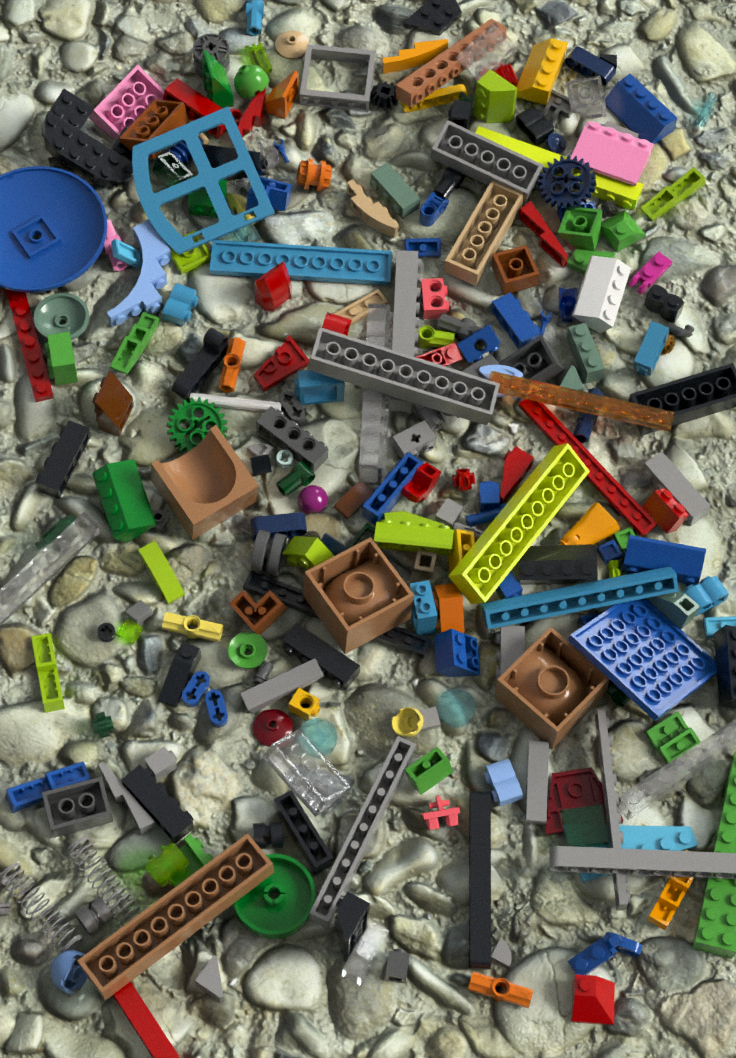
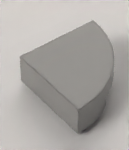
M253 444L247 448V452L253 457L270 454L274 451V448L269 444Z
M500 939L491 955V959L509 968L512 959L509 946Z

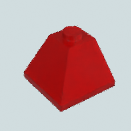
M575 974L572 981L571 1022L614 1025L615 983L598 976Z

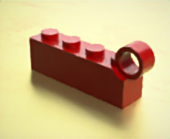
M178 78L164 90L163 100L184 102L188 117L192 121L223 109ZM230 109L233 118L238 119L235 120L238 127L243 113L238 109ZM224 125L208 130L210 134L218 139L227 131Z

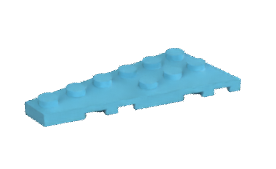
M563 824L568 846L609 848L607 825ZM619 825V831L623 832L622 849L685 851L697 848L698 846L693 831L688 826ZM579 873L582 883L610 875Z

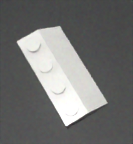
M591 256L572 316L582 323H586L587 326L599 334L612 328L631 267L616 258Z

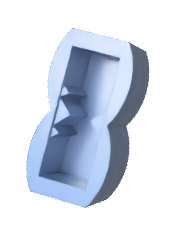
M509 759L486 766L483 776L486 784H490L493 789L490 792L494 803L497 802L499 807L522 800L523 793Z

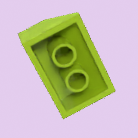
M490 69L477 81L473 114L485 123L512 122L518 88Z

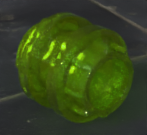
M174 843L160 846L159 848L162 853L157 858L151 854L148 857L149 862L145 865L148 873L162 887L168 883L172 885L175 882L172 876L178 871L184 875L187 872L185 868L190 862Z

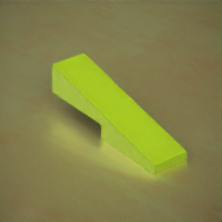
M692 167L670 187L666 186L640 209L651 221H654L706 184V178L695 167Z
M51 633L31 636L45 713L65 709Z

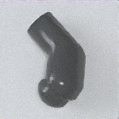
M668 323L666 326L669 327V332L676 336L689 338L693 335L692 332H694V327L688 324L685 325L684 329L672 323Z

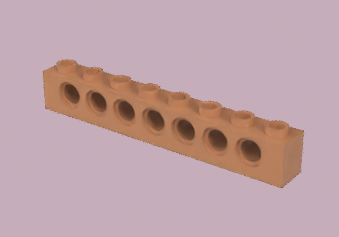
M493 19L488 20L396 84V99L412 108L503 44L507 38L506 26Z

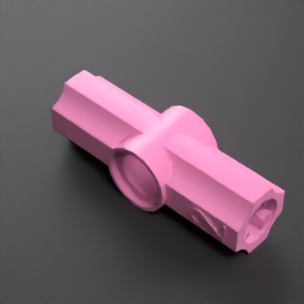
M107 220V237L103 250L105 255H108L113 270L120 272L125 270L128 264L113 257L111 241L114 239L121 241L119 235H116L111 220Z

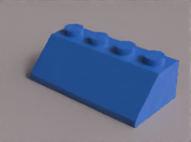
M631 73L618 81L602 102L628 129L638 133L639 139H645L655 144L675 130L677 117Z
M629 535L624 551L621 572L629 575L671 566L677 574V582L687 586L697 585L701 578L706 549Z

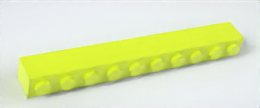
M478 126L475 132L543 164L545 168H549L548 162L554 164V158L560 161L562 156ZM594 172L597 185L594 186L595 192H590L592 197L617 204L625 209L635 210L644 184L637 182L636 186Z

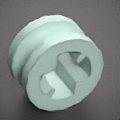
M281 450L277 453L276 462L280 468L288 469L293 465V454L289 450ZM282 457H286V459L288 458V461L284 462V460H282Z

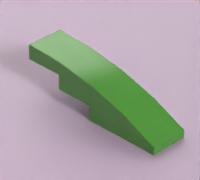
M146 312L142 313L137 324L133 325L129 335L125 336L110 365L111 369L126 375L130 372L160 323L159 317Z

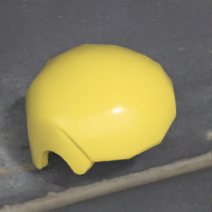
M412 707L399 709V713L392 717V729L395 734L402 737L416 736L423 727V716L419 710Z

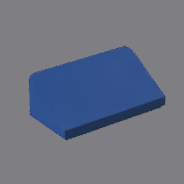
M441 238L404 239V248L406 251H418V257L441 256Z

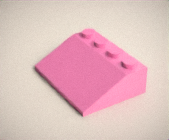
M137 65L92 111L88 118L102 131L117 140L124 127L129 128L155 99L163 100L164 90Z
M588 121L571 155V159L573 160L575 156H577L578 161L583 158L584 164L589 162L590 168L593 167L594 172L636 186L649 162L654 144L645 139L635 138L631 134L618 132L614 128L601 126L597 122Z

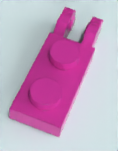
M658 251L631 279L628 286L632 288L641 281L642 285L639 286L637 292L642 294L666 272L673 261Z

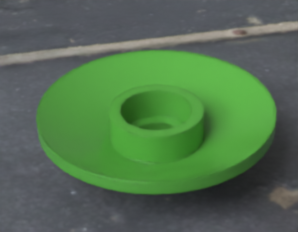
M254 632L237 634L232 638L228 646L230 660L236 666L244 669H252L262 664L268 652L265 640ZM246 651H251L250 655H245L244 653Z

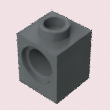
M389 950L385 974L386 981L406 983L410 954L406 953L405 950Z

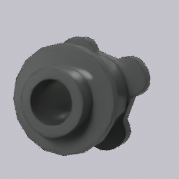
M163 510L152 511L157 525L149 531L151 533H167L169 518L166 512Z

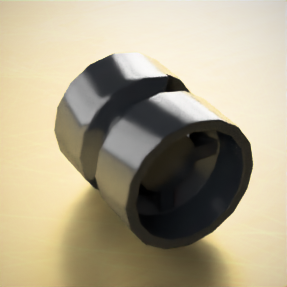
M282 821L270 822L269 825L253 823L254 841L260 849H266L267 846H270L272 849L283 848ZM269 834V837H263V835Z

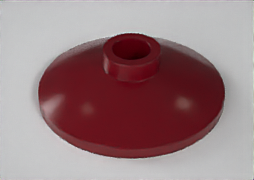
M265 710L254 720L253 733L257 741L262 745L278 747L286 743L292 735V721L281 710ZM275 723L276 727L271 728L269 724Z

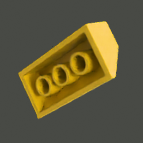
M550 38L533 45L517 84L516 97L547 105L566 56L567 42Z

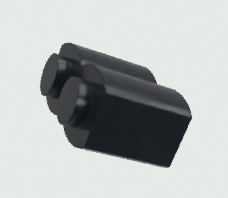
M531 106L516 115V125L536 146L546 141L548 136L554 133L553 123L544 118L543 112L535 106Z
M653 284L646 294L644 306L649 311L660 314L664 320L675 323L682 313L684 301L677 295L669 294L662 286Z

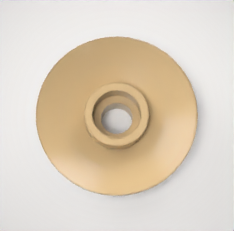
M286 31L277 37L275 49L284 58L298 59L306 54L309 40L301 32Z

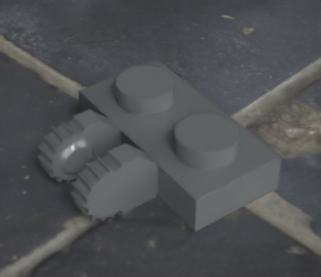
M552 90L547 105H543L545 106L542 111L544 118L551 109L555 111L550 118L553 124L559 115L569 119L577 108L578 102Z

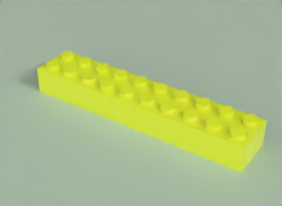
M568 443L553 446L449 574L448 577L471 604L486 603L590 472Z

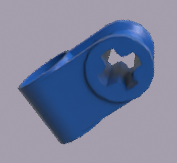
M432 192L421 206L420 223L423 226H432L446 210L449 200H444L438 197L435 192Z

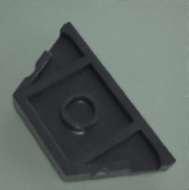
M428 0L404 22V27L409 29V26L419 28L420 32H429L440 36L462 16V11L456 0Z

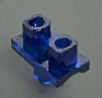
M559 287L558 310L559 318L562 321L576 319L572 316L577 301V288L565 289Z

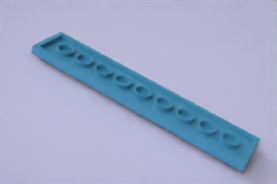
M225 240L212 241L210 274L261 277L283 261L290 279L389 286L391 282L392 251Z

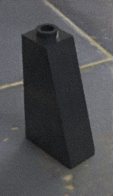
M201 144L212 168L219 167L238 158L235 148ZM248 150L258 175H266V169L268 168L267 158L260 152ZM242 171L223 180L231 181L248 177Z

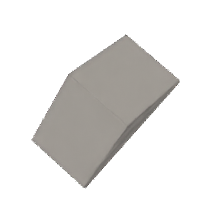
M213 956L196 978L195 983L198 988L221 1003L224 1002L218 959L217 956Z

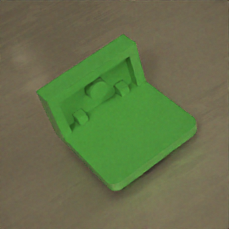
M192 834L184 838V846L166 857L159 864L174 887L214 859L211 854L206 855L203 851L204 846L198 837L194 839Z

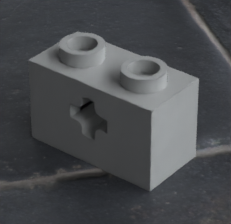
M424 420L392 437V446L400 458H403L407 452L417 458L419 454L429 452L436 446V436Z

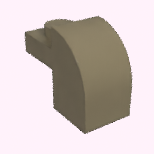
M417 550L414 571L434 574L437 553Z

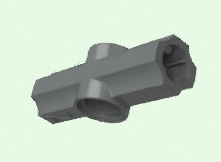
M444 313L441 314L437 324V329L455 333L454 336L459 341L482 328L477 326L471 319L462 318L460 320ZM478 340L475 342L477 344L485 346V343L482 340Z

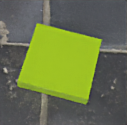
M194 230V231H192V232H190V233H188V234H186V235H183V237L188 236V235H190V234H192V233H195L196 230ZM199 235L192 238L194 243L202 240ZM205 244L180 255L168 246L171 250L172 262L181 275L209 262L211 259V253Z

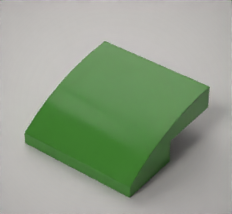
M678 711L644 732L668 765L702 744L692 727L688 728Z

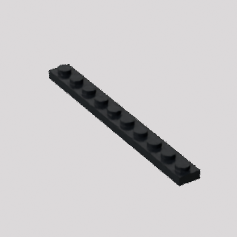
M250 571L243 585V590L261 597L272 591L287 607L319 619L304 598L303 590ZM398 626L373 639L423 659L431 643L430 638Z

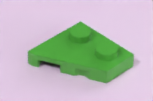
M576 249L568 260L567 266L585 275L591 256L614 258L615 253Z

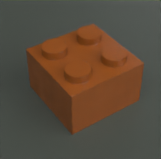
M527 245L492 255L491 267L503 295L538 285L539 272Z

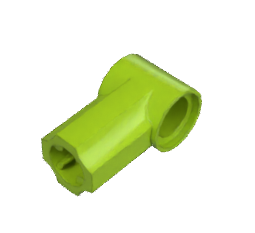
M423 326L419 330L417 344L423 349L431 347L441 348L454 342L455 333L437 331L431 326Z

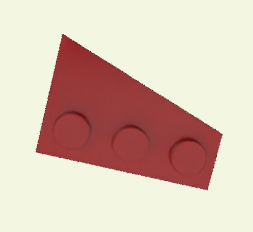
M289 335L283 345L275 350L274 355L267 359L256 371L254 379L262 390L266 391L306 368L309 359Z

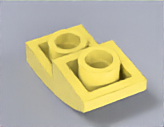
M227 194L231 210L237 211V214L246 211V198L242 195ZM252 213L244 216L245 221L256 217Z

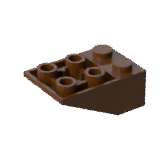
M109 371L107 376L103 377L99 393L96 392L93 397L94 412L96 413V422L98 423L99 430L120 437L134 407L132 395L115 375Z

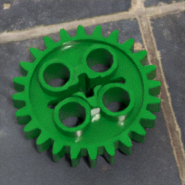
M191 397L190 403L184 399L183 406L178 403L176 405L177 410L172 409V415L168 416V420L171 422H167L166 427L171 429L167 430V434L172 435L169 439L170 442L176 441L174 448L181 447L180 453L184 450L189 452L199 443H194L192 438L198 437L202 441L209 432L206 429V426L217 425L226 438L227 435L224 433L228 431V428L224 426L227 425V420H222L225 413L219 414L221 408L215 409V402L209 405L208 399L203 403L200 397H198L197 402H194V399ZM200 412L203 416L197 418L193 413ZM185 423L189 428L182 429L179 424ZM201 424V428H200V429H199V428H196V429L193 431L194 425H195L196 427H198V426Z

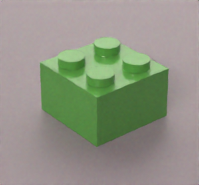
M70 332L47 335L48 342L45 343L51 379H55L56 385L78 382Z

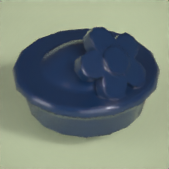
M552 133L547 138L546 146L551 152L562 153L565 151L566 142L561 135Z

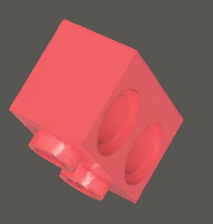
M443 278L421 279L423 320L439 319L441 314L449 312V301H445L447 285H444Z

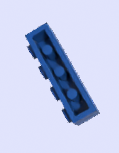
M409 452L399 459L392 472L390 471L386 475L382 484L378 485L372 496L363 503L362 517L376 525V522L384 520V513H389L403 497L400 494L402 488L412 481L416 470L423 465V461Z

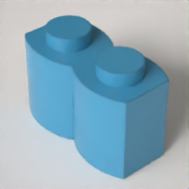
M176 283L162 311L163 319L184 326L185 322H189L192 315L191 309L196 307L199 300L197 290Z
M707 576L700 581V584L695 586L692 584L684 589V593L700 606L695 616L723 603L729 595L717 576Z

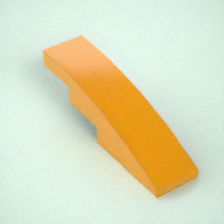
M448 39L416 42L413 49L398 50V56L382 58L383 74L403 71L431 61L448 49Z
M671 876L647 921L666 930L694 877Z

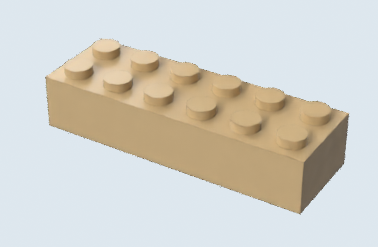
M491 181L447 256L444 273L477 286L492 260V255L498 250L523 204L524 194Z

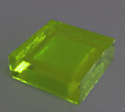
M127 618L116 632V636L133 645L144 629Z

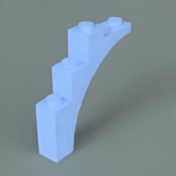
M149 220L133 227L134 239L140 247L143 257L141 274L130 294L119 305L107 312L108 322L111 327L124 323L125 320L139 315L142 311L152 314L157 313L163 308L162 297L156 289H161L167 284V275L161 266L166 265L172 260L171 250Z

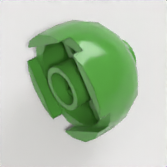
M243 65L235 75L234 87L241 98L247 99L255 96L254 92L258 90L262 92L270 81L268 75L261 67L257 65Z

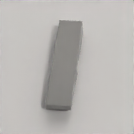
M314 658L240 694L247 709L252 713H256L287 694L293 695L298 688L303 689L324 677L317 660Z
M529 741L526 823L546 824L549 742Z
M104 762L98 763L99 770L116 804L125 802L141 836L156 829L155 821Z

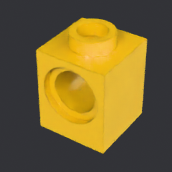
M301 688L297 689L289 702V711L310 722L312 717H316L321 709L319 707V698ZM304 703H308L311 705L309 708L301 707V705Z

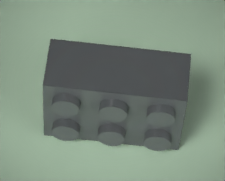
M102 777L42 792L53 838L113 822Z

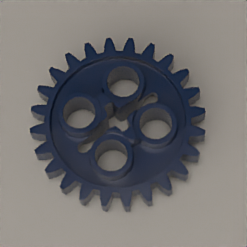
M570 155L565 160L561 156L560 161L554 158V164L548 162L549 168L543 167L544 173L539 174L538 188L539 192H541V197L545 198L546 204L550 202L551 207L557 205L558 210L562 206H564L565 211H567L568 206L572 210H574V205L580 208V202L586 204V197L592 198L590 192H595L594 186L597 185L593 167L590 168L589 162L584 164L583 158L578 161L577 156L573 160L570 158Z

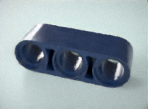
M575 47L565 59V63L569 68L601 86H606L616 74V69L613 65L581 47Z
M301 512L260 516L250 520L252 539L254 541L259 530L270 531L271 540L276 533L287 535V538L307 534L305 514Z

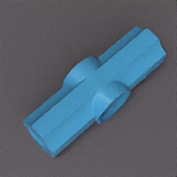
M248 0V3H246L247 33L251 36L261 34L264 16L263 0Z

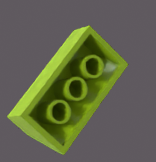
M381 520V522H376L374 542L380 549L409 552L421 550L437 553L438 555L451 556L454 530L444 525L433 528L430 524L424 523L419 524V526H413L410 522L402 521L400 524H394L391 520Z

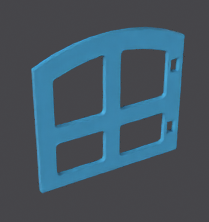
M229 107L220 109L133 146V177L141 205L156 232L178 255L275 214ZM224 125L238 154V158L219 167L212 168L198 136L205 131ZM182 141L186 142L199 172L198 175L154 193L149 175V155ZM243 171L248 177L259 204L242 213L232 215L220 189L219 181ZM205 188L219 218V222L183 237L166 219L160 207L194 191ZM254 212L256 217L245 221L244 216ZM202 234L204 239L194 243L192 238Z

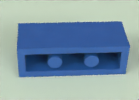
M511 292L492 301V314L518 349L540 336L539 327L531 321L529 313L523 310L520 301Z

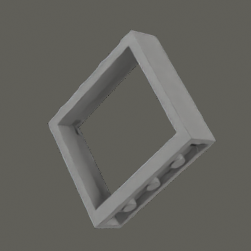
M307 44L300 89V105L369 112L376 51ZM311 58L369 64L365 95L307 89Z

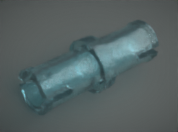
M713 92L707 94V98L704 104L701 105V112L696 120L698 125L701 121L700 126L704 127L707 125V121L710 115L713 114L714 105L718 99L716 93L714 98H712Z

